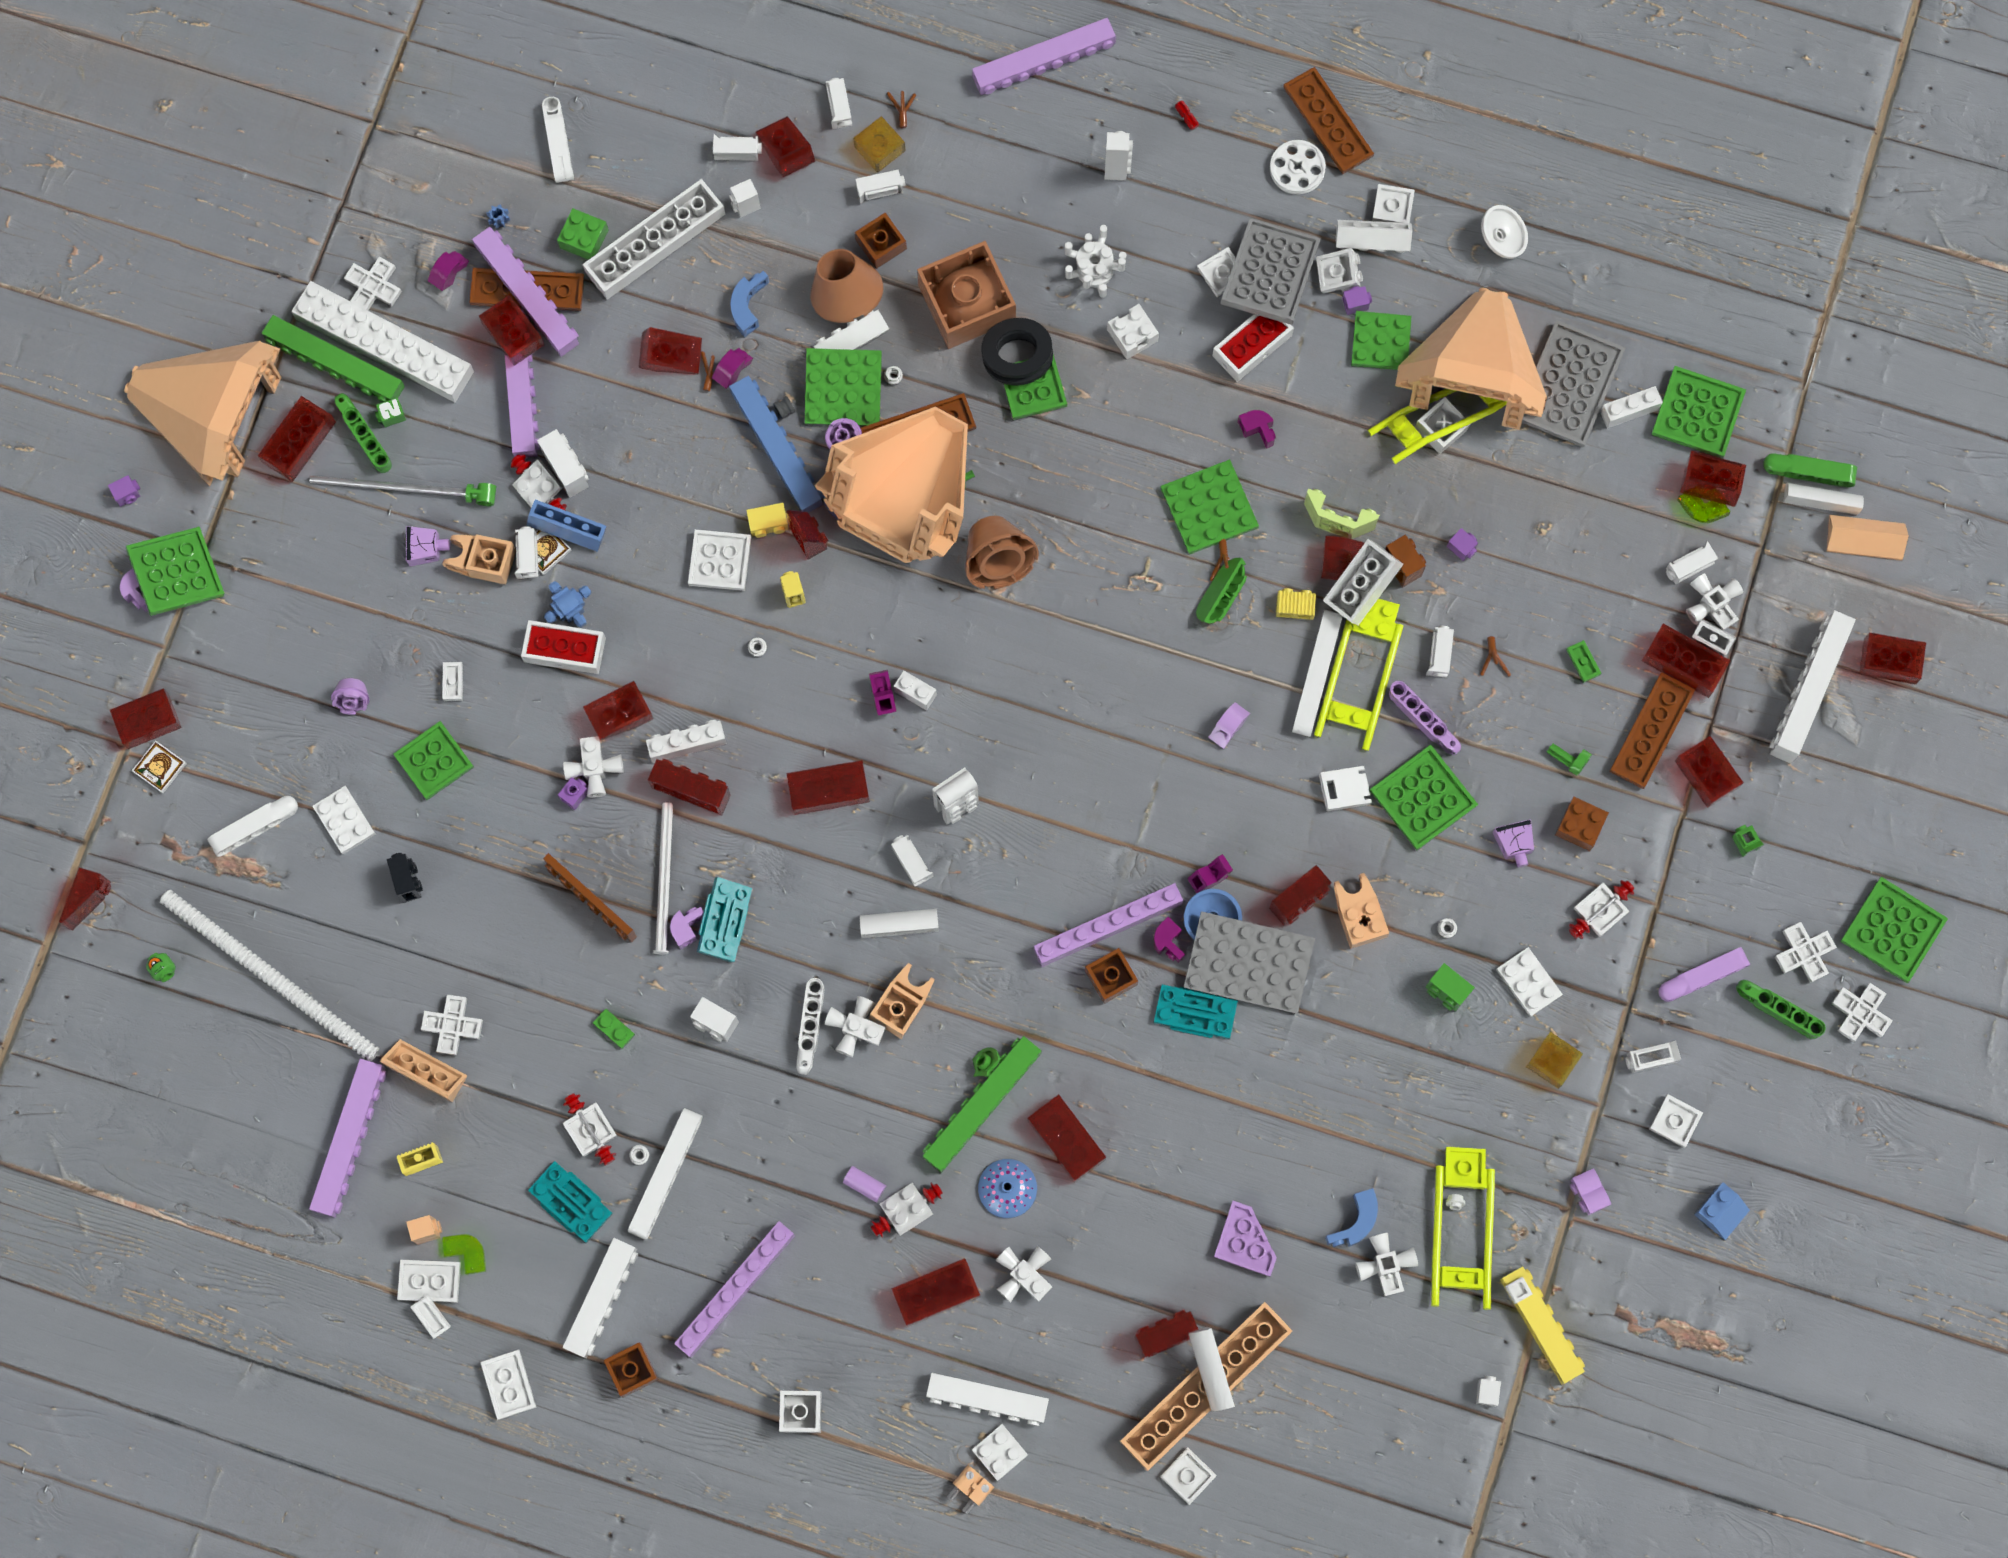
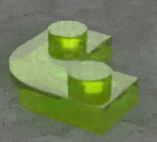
M1695 490L1679 495L1677 499L1686 513L1692 519L1701 523L1717 521L1729 516L1731 512L1721 498L1704 503Z
M467 1234L442 1237L444 1257L464 1255L465 1274L486 1272L485 1252L483 1245L478 1239Z

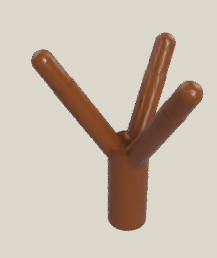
M901 91L900 107L891 93L887 92L888 97L899 112L900 128H906V112L914 101L916 94L914 93L905 106L904 91Z
M702 351L701 355L707 374L703 390L710 392L715 356H711L710 366H708L705 352Z
M1225 539L1219 542L1220 557L1212 572L1210 581H1213L1222 560L1224 561L1225 568H1229L1228 561L1230 558L1228 557Z
M1488 637L1489 654L1480 675H1484L1493 657L1494 664L1499 663L1507 676L1510 677L1511 673L1497 654L1495 637Z

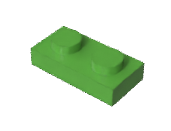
M1584 640L1566 649L1583 683L1602 674Z
M607 1009L593 1022L598 1029L621 1049L635 1036L628 1027Z

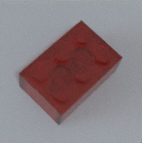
M510 295L479 315L482 325L513 366L544 346L542 337Z
M1691 450L1685 465L1680 493L1735 507L1742 491L1746 465Z
M1869 632L1863 642L1859 675L1916 685L1922 679L1926 642Z
M164 688L110 709L121 742L127 749L182 728L170 695Z
M1711 736L1685 751L1675 760L1707 808L1739 789L1744 783Z
M1316 865L1272 900L1269 909L1284 926L1287 923L1291 925L1299 919L1298 916L1302 911L1308 912L1314 906L1313 904L1317 899L1321 901L1329 894L1332 882Z
M1185 1310L1179 1311L1174 1314V1318L1171 1320H1167L1166 1317L1155 1323L1156 1326L1149 1328L1147 1325L1137 1330L1134 1339L1144 1360L1190 1340L1188 1333L1199 1330L1191 1311L1187 1313Z

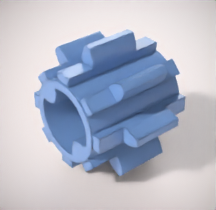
M501 204L497 207L491 206V211L489 210L486 213L489 217V225L493 224L496 229L501 226L505 228V224L510 221L509 216H507L509 214L508 209L502 208Z

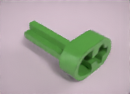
M1554 743L1547 751L1548 754L1570 768L1569 771L1576 776L1580 774L1592 756L1591 753L1583 749L1578 757L1575 758Z

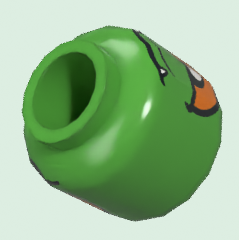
M154 953L148 958L149 961L146 964V969L155 981L166 982L174 976L176 966L166 953Z

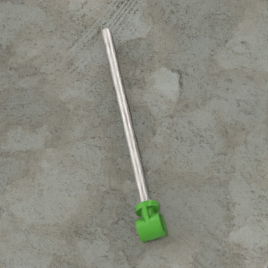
M310 476V483L465 496L466 502L472 503L473 499H476V504L482 506H494L497 487L489 483H479L478 488H474L473 484H467L466 489Z

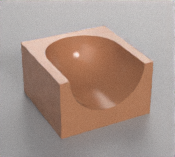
M986 241L917 269L918 286L948 349L986 334L991 327L1003 320L1016 318V304Z

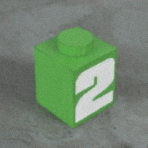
M398 398L376 405L378 409L375 412L379 423L382 422L385 428L406 421Z

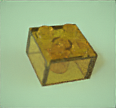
M882 116L853 138L855 149L877 173L906 151L904 140Z
M1549 1032L1526 1065V1068L1559 1089L1583 1053L1552 1032Z

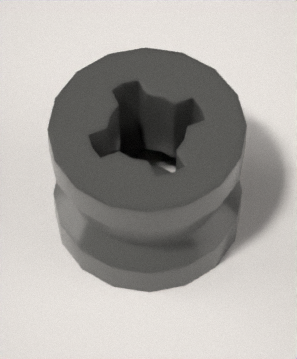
M787 396L783 397L782 401L773 403L781 419L786 418V415L789 413H795V409Z

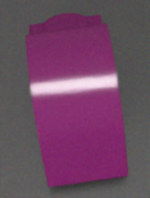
M456 251L450 254L444 252L432 267L428 282L441 291L453 285L457 272L467 267L469 260Z
M737 348L735 351L730 349L720 360L712 379L727 389L737 381L741 370L750 365L753 358L740 348Z
M1252 410L1239 415L1238 424L1245 438L1259 433L1266 449L1274 445L1276 436L1271 428L1273 427L1274 420L1268 413L1261 410Z
M888 670L869 673L877 714L883 715L897 712Z
M1222 854L1207 866L1196 870L1187 879L1195 892L1199 893L1221 883L1233 869Z
M1169 917L1157 927L1154 935V947L1159 955L1166 950L1165 954L1167 957L1179 963L1185 954L1173 941L1181 934L1182 929Z

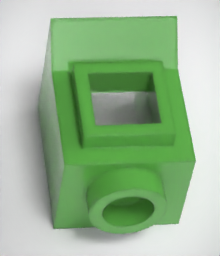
M1743 825L1735 829L1736 833L1732 836L1742 857L1755 849L1756 851L1764 845L1752 825L1749 827Z

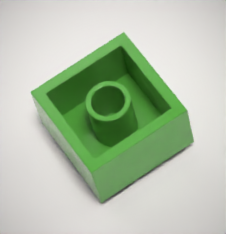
M572 208L557 241L560 249L589 260L598 253L609 229L606 221Z
M1443 963L1425 988L1428 989L1427 993L1435 999L1438 997L1443 1001L1442 1005L1450 1011L1453 1009L1456 1012L1475 987Z

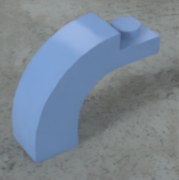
M764 271L760 274H755L750 281L744 276L735 286L731 296L733 320L737 329L744 337L759 327L758 319L751 313L748 305L753 295L769 284V277Z
M1374 1188L1353 1195L1357 1208L1355 1224L1347 1230L1327 1235L1325 1237L1327 1245L1332 1244L1333 1247L1345 1244L1344 1240H1347L1348 1247H1351L1368 1235L1376 1222L1378 1203Z

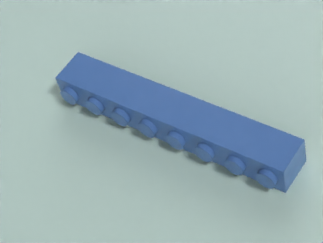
M747 376L730 385L729 388L732 396L802 515L804 516L822 506V498H824L822 492L815 489L812 484L814 483L810 472H805L803 468L805 464L802 458H797L794 453L796 449L793 443L786 440V431L783 426L779 427L776 423L778 418L773 410L769 411L767 407L769 403L766 397L759 394L758 390L760 388L755 380L752 381Z

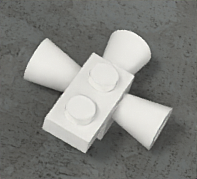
M1704 573L1690 583L1703 596L1700 604L1686 609L1687 616L1695 625H1698L1707 614L1712 617L1722 630H1726L1738 622V617L1728 605L1731 598L1743 594V589L1736 579L1732 578L1723 588L1718 585L1713 589Z
M600 737L581 738L582 763L563 762L565 779L569 780L571 777L575 778L584 775L586 781H588L587 797L605 796L606 792L601 779L606 778L605 772L624 773L622 756L620 754L603 760Z
M857 996L854 1014L849 1013L848 1017L835 1008H830L824 1025L843 1028L842 1032L845 1035L835 1051L853 1058L856 1040H864L879 1046L886 1027L865 1019L876 1004L875 1002Z
M1388 1233L1370 1237L1369 1239L1377 1256L1374 1257V1261L1355 1262L1359 1280L1363 1281L1378 1273L1384 1297L1404 1292L1399 1271L1401 1267H1418L1414 1248L1412 1247L1396 1255L1395 1251L1390 1252Z
M1037 1246L1027 1262L1024 1259L1020 1262L1011 1248H1006L996 1261L1012 1271L1010 1273L1012 1278L996 1290L1011 1303L1020 1287H1022L1039 1302L1052 1289V1286L1036 1270L1052 1259Z

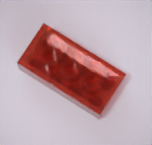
M301 396L258 454V457L263 464L293 482L336 421L330 413Z
M1664 623L1642 659V662L1686 684L1707 698L1714 692L1731 661Z
M656 759L648 778L652 789L721 816L723 815L731 796L729 788L726 786L727 783L719 779L715 781L708 779L709 776L700 772L698 774L690 772L691 769L682 765L679 768L667 759H662V761Z
M863 760L787 773L794 815L870 802Z
M1059 1094L1027 1118L1028 1123L1074 1183L1106 1160L1105 1154Z
M965 1258L891 1288L907 1327L981 1297Z

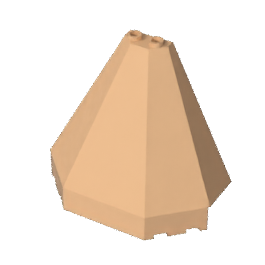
M1480 288L1479 292H1475L1398 366L1395 384L1397 387L1412 390L1409 406L1428 410L1432 386L1507 401L1502 426L1518 430L1521 428L1524 414L1542 417L1547 400L1545 390L1508 294L1490 291L1487 288Z
M255 341L142 364L133 368L132 378L126 384L124 392L127 393L129 401L210 486L213 478L223 481L226 473L236 477L239 476L245 459L233 441L260 380L268 392L275 393L281 380V376L274 366L280 348L261 341Z
M933 407L831 445L825 470L826 473L817 482L815 487L817 490L822 491L825 496L824 502L829 510L836 514L838 518L837 523L842 529L900 561L909 563L915 559L921 561L931 559L933 556L944 557L952 545L956 543L963 520L968 424L937 407Z

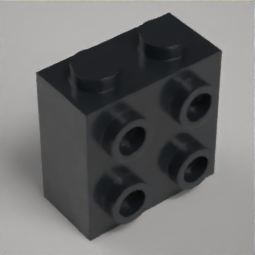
M395 853L391 855V858L386 859L397 897L403 903L422 898L420 892L423 891L421 881L415 875L418 873V869L412 858H408L406 854Z

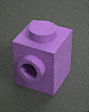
M1355 286L1343 292L1342 300L1347 315L1354 314L1356 311L1369 310L1372 297L1370 292L1366 291L1365 286Z
M129 475L108 485L115 501L120 507L125 504L134 503L137 498L141 497L138 492L141 489L136 479L132 480Z
M1461 528L1449 540L1447 548L1464 561L1467 557L1471 559L1475 555L1478 542L1473 534L1467 533Z
M571 777L559 792L558 797L569 807L576 810L587 796V784L579 778L575 780Z

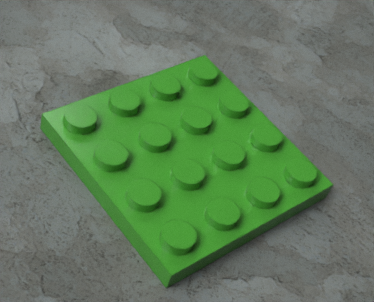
M807 348L805 424H831L833 421L841 418L851 419L858 425H870L879 422L882 350Z
M1674 366L1651 435L1723 459L1746 389Z
M1230 459L1160 486L1189 555L1219 544L1222 539L1227 541L1259 528Z
M200 527L126 545L128 557L150 616L224 596V590Z
M1429 745L1370 789L1376 800L1416 850L1422 848L1478 806V803L1432 745Z
M1880 877L1840 942L1905 983H1909L1948 918L1888 880Z

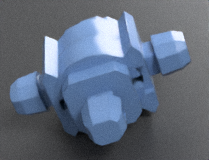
M556 581L549 584V590L553 594L551 596L553 602L550 604L553 610L545 613V620L548 623H553L559 617L562 622L565 619L568 623L573 621L579 628L585 626L587 623L583 616V606H585L583 598H588L592 593L588 586H583L576 592L574 588L570 590L567 586L562 588Z

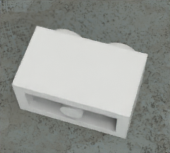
M751 179L730 187V204L735 213L738 212L740 217L761 209L758 193Z
M1701 620L1692 636L1724 655L1728 654L1737 638L1705 620Z
M904 670L894 685L895 693L926 711L937 696L935 688Z

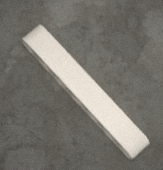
M1324 610L1292 729L1293 733L1311 737L1343 617L1339 613Z
M686 1108L683 1109L631 1221L628 1233L644 1240L648 1239L701 1124L702 1115Z

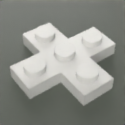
M378 257L370 271L353 263L344 277L346 282L358 288L350 302L366 310L370 309L376 298L393 306L402 292L400 288L387 282L396 269L395 265L381 257Z
M1801 922L1782 931L1791 949L1776 955L1775 959L1784 974L1801 966L1810 983L1829 974L1820 956L1837 947L1828 931L1810 939Z
M1871 983L1867 985L1860 997H1857L1844 987L1841 988L1831 1004L1845 1013L1847 1017L1837 1031L1855 1042L1864 1027H1866L1881 1038L1893 1021L1876 1010L1886 996V993Z
M447 995L444 1014L424 1011L421 1031L440 1034L437 1053L457 1056L460 1037L480 1040L483 1020L464 1017L467 1004L466 997Z

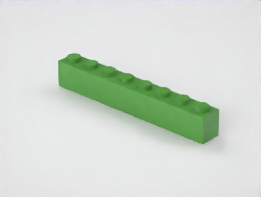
M272 315L262 332L267 344L280 347L288 355H291V353L296 355L297 359L303 363H307V361L312 363L313 367L317 370H325L329 372L331 377L337 380L341 378L345 380L347 385L353 388L355 386L361 388L363 393L368 396L374 395L378 397L377 399L382 403L398 398L405 387L402 380Z
M1025 1036L1021 1039L1017 1038L1011 1045L1013 1049L1010 1053L1002 1055L999 1066L990 1071L988 1079L983 1084L980 1082L973 1090L975 1093L971 1099L967 1098L960 1107L963 1109L958 1114L954 1113L948 1120L950 1124L946 1129L941 1128L935 1136L937 1140L933 1144L929 1143L924 1148L923 1152L925 1154L923 1159L940 1173L945 1170L1042 1054V1050Z

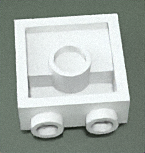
M1352 248L1316 257L1320 289L1323 294L1340 289L1347 291L1355 286L1360 287V282L1363 281L1362 273L1358 271L1357 267L1360 264V257Z

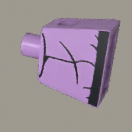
M406 526V561L409 566L438 561L440 559V551L450 550V540L439 539L437 530Z
M1531 819L1496 827L1493 830V835L1506 860L1515 858L1517 868L1529 865L1526 855L1534 851Z

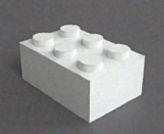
M556 429L537 440L544 457L569 498L589 487L587 472L583 465L579 463L577 455L570 448L568 440L563 433L559 434Z

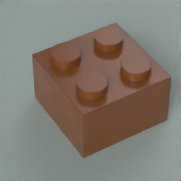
M886 212L855 231L856 242L876 269L907 250L906 240Z
M1406 534L1386 545L1385 548L1388 553L1403 563V566L1395 575L1402 588L1422 577L1426 567L1425 558L1422 554L1417 553L1414 541L1411 538L1408 539Z
M1573 797L1555 836L1591 851L1609 812Z
M1120 948L1085 966V972L1104 1004L1138 985V979Z
M640 1342L604 1360L622 1398L659 1380Z

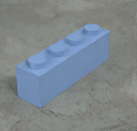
M536 499L527 520V526L596 552L600 548L606 526Z

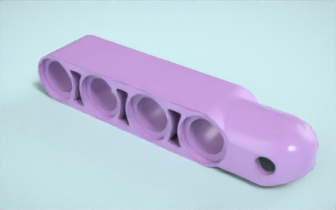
M1395 681L1392 683L1388 693L1389 698L1431 741L1437 743L1445 753L1456 755L1461 750V744L1447 729L1445 723L1404 682ZM1399 688L1403 694L1396 695L1393 689ZM1411 701L1415 703L1416 708L1411 709L1406 703ZM1426 715L1429 721H1421L1420 716ZM1440 729L1443 735L1437 736L1433 730Z
M1742 947L1737 948L1663 983L1659 987V996L1666 1002H1672L1749 966L1750 963Z

